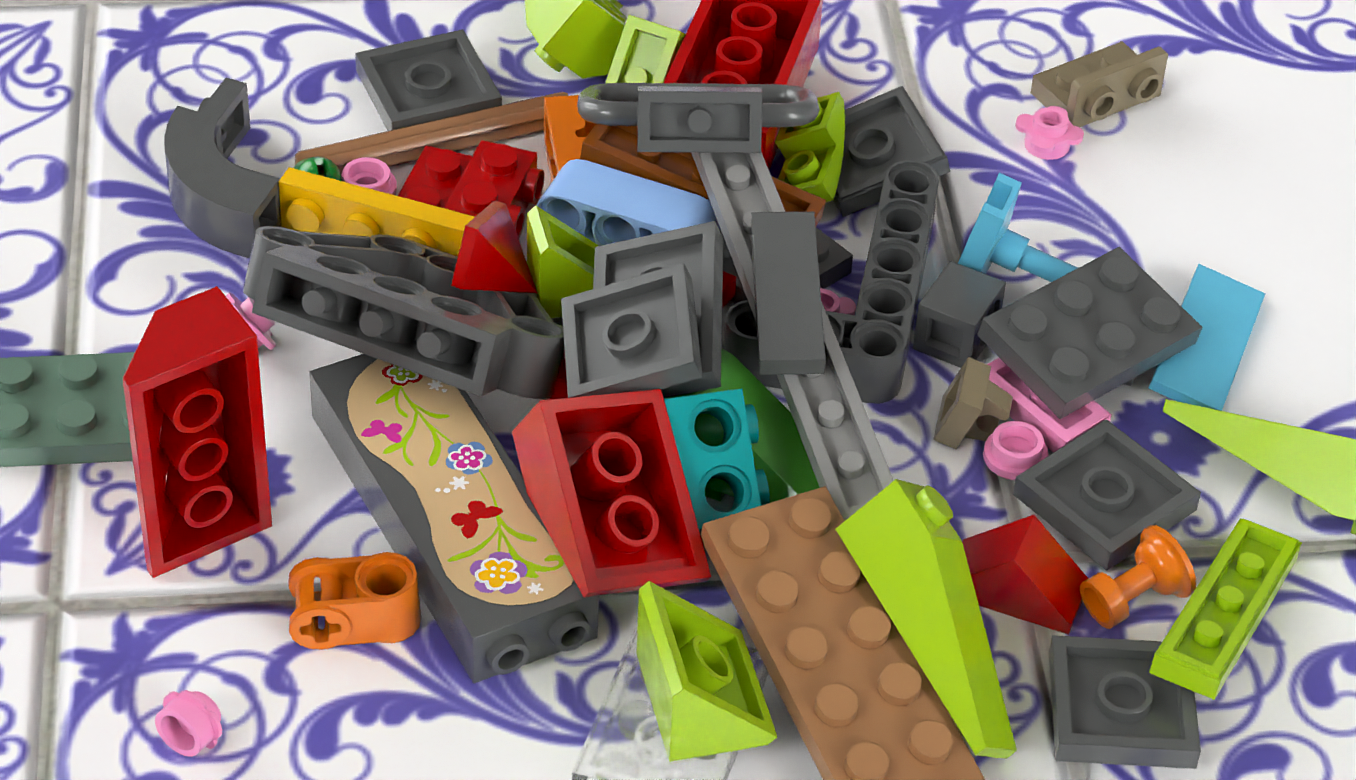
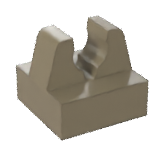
M970 357L966 359L942 397L933 440L957 449L964 438L986 441L998 427L999 419L1008 420L1013 397L989 380L991 366Z

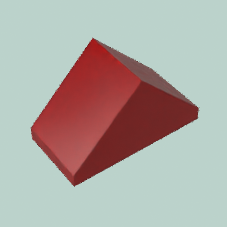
M1034 514L962 540L979 606L1069 635L1083 601L1080 594V584L1089 578Z

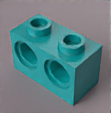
M742 388L664 399L700 534L703 523L770 502L766 474L763 469L755 470L751 444L758 443L759 440L757 414L752 404L745 405ZM698 414H710L720 421L724 430V437L720 446H709L699 440L694 429L695 419ZM709 479H721L732 488L734 503L729 512L717 511L708 504L705 497V486Z

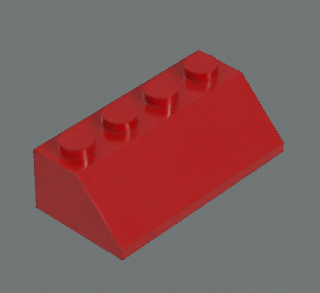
M217 286L154 311L122 378L146 568L152 578L272 527L257 335Z

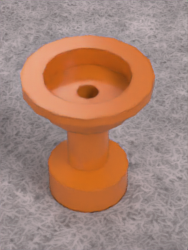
M1150 525L1144 528L1140 534V544L1135 551L1136 566L1115 579H1112L1103 572H1099L1080 584V594L1085 607L1102 627L1111 629L1126 620L1130 615L1128 602L1150 588L1161 595L1174 594L1179 598H1187L1193 594L1196 589V576L1193 566L1184 549L1167 530L1157 525Z

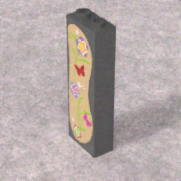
M366 354L309 371L311 407L314 421L394 553L406 556L414 563L417 572L419 594L473 684L499 674L512 673L523 665L561 651L574 650L585 642L597 638L599 595L591 597L582 596L526 492L522 475L466 391Z

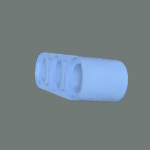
M581 159L568 161L537 203L538 207L599 246L715 221L719 230H721L708 199L691 192Z

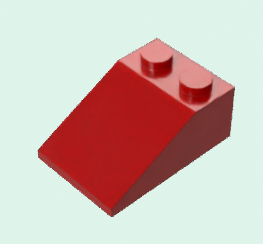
M661 389L540 400L512 430L526 492L583 597L637 591L648 581L660 587L706 582L712 577Z

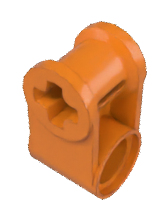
M383 552L370 556L333 559L315 557L296 564L289 572L288 588L292 596L295 597L296 609L291 614L289 620V633L292 640L300 646L310 649H328L340 645L376 642L396 643L411 637L420 627L422 617L417 572L414 563L406 556L398 553ZM316 577L321 579V591H314V579ZM318 616H325V628L322 630L319 629Z

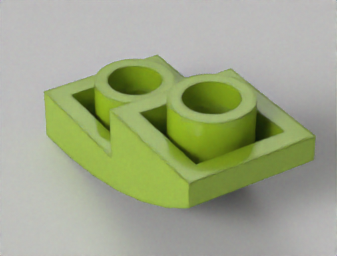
M839 92L817 98L820 111L813 122L802 126L780 127L775 139V143L785 158L778 179L825 199L826 202L833 201L844 153L845 109L844 100Z

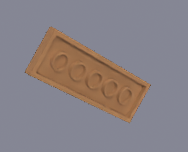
M826 486L703 523L701 532L702 543L823 780H985L948 710L835 530L844 522V519Z

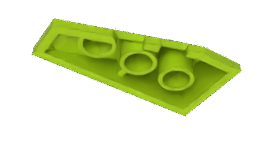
M524 0L526 26L539 44L534 51L546 64L558 72H561L566 66L582 79L608 75L627 17L620 10L623 5L618 0Z
M1165 399L1164 413L1331 515L1353 521L1350 533L1356 535V439Z
M895 479L835 530L975 756L1007 759L1017 751L963 543L949 522L953 518L952 509L944 497L933 487L928 485L924 487Z

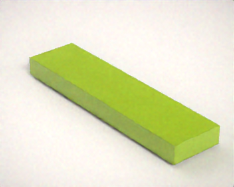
M1240 518L1154 654L1149 673L1215 700L1294 566L1302 542Z

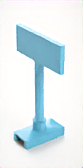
M999 172L958 264L986 274L993 262L1012 272H1015L1017 267L1049 282H1053L1077 269L1078 267L1027 245L1030 240L1029 238L1008 229L1022 182ZM1198 264L1181 307L1203 327L1196 344L1158 364L1148 388L1177 402L1222 411L1265 293Z

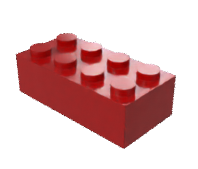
M701 0L664 83L780 84L803 87L819 47L823 0ZM762 127L761 152L768 170H770L778 150L775 139L780 127Z

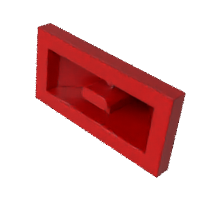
M494 200L465 225L451 284L452 287L463 290L538 293L505 203Z

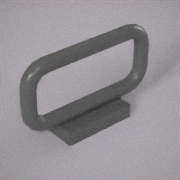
M605 83L585 88L579 94L577 102L578 113L588 122L611 126H638L637 152L761 153L762 127L806 125L813 122L820 111L818 99L809 89L780 84Z

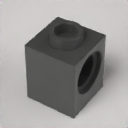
M949 261L918 305L913 349L960 368L968 357L977 360L987 345L977 335L982 319L1002 309L1006 282Z

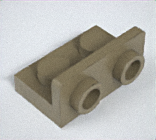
M1121 41L1033 75L1030 93L1045 107L1057 106L1065 109L1068 112L1069 121L1074 126L1082 127L1160 96L1168 53L1161 47H1156L1137 55Z

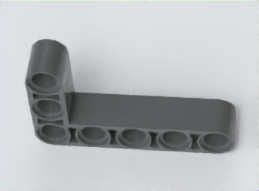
M917 160L896 162L888 168L885 174L855 315L826 311L861 401L864 403L880 404L888 402L898 395L902 386L933 229L939 177L935 169L927 163ZM748 300L737 302L726 313L723 349L734 355L765 387L782 389L777 375H759L756 320Z

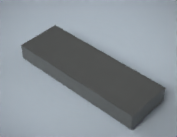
M751 212L759 375L824 374L826 358L815 212Z

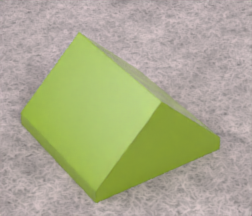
M648 581L639 588L636 655L669 762L765 746L775 740L777 734L742 631L651 581Z

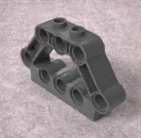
M271 226L259 227L255 230L243 286L244 294L254 300L252 313L481 397L496 389L532 399H546L554 394L565 350L563 327L552 321L539 302L538 293L463 290L452 287L457 256L401 237L303 232Z

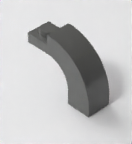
M226 77L212 96L206 97L201 102L198 111L177 106L168 121L164 135V148L169 194L179 219L196 236L221 250L250 258L255 230L265 226L281 227L278 183L280 178L246 169L228 160V157L250 130L247 83Z

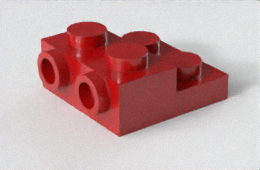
M481 140L473 156L426 145L397 196L474 217L494 200L505 203L519 239L523 231L525 211L529 203L536 205L541 197L545 173L544 170L537 168V152L511 147L506 144Z

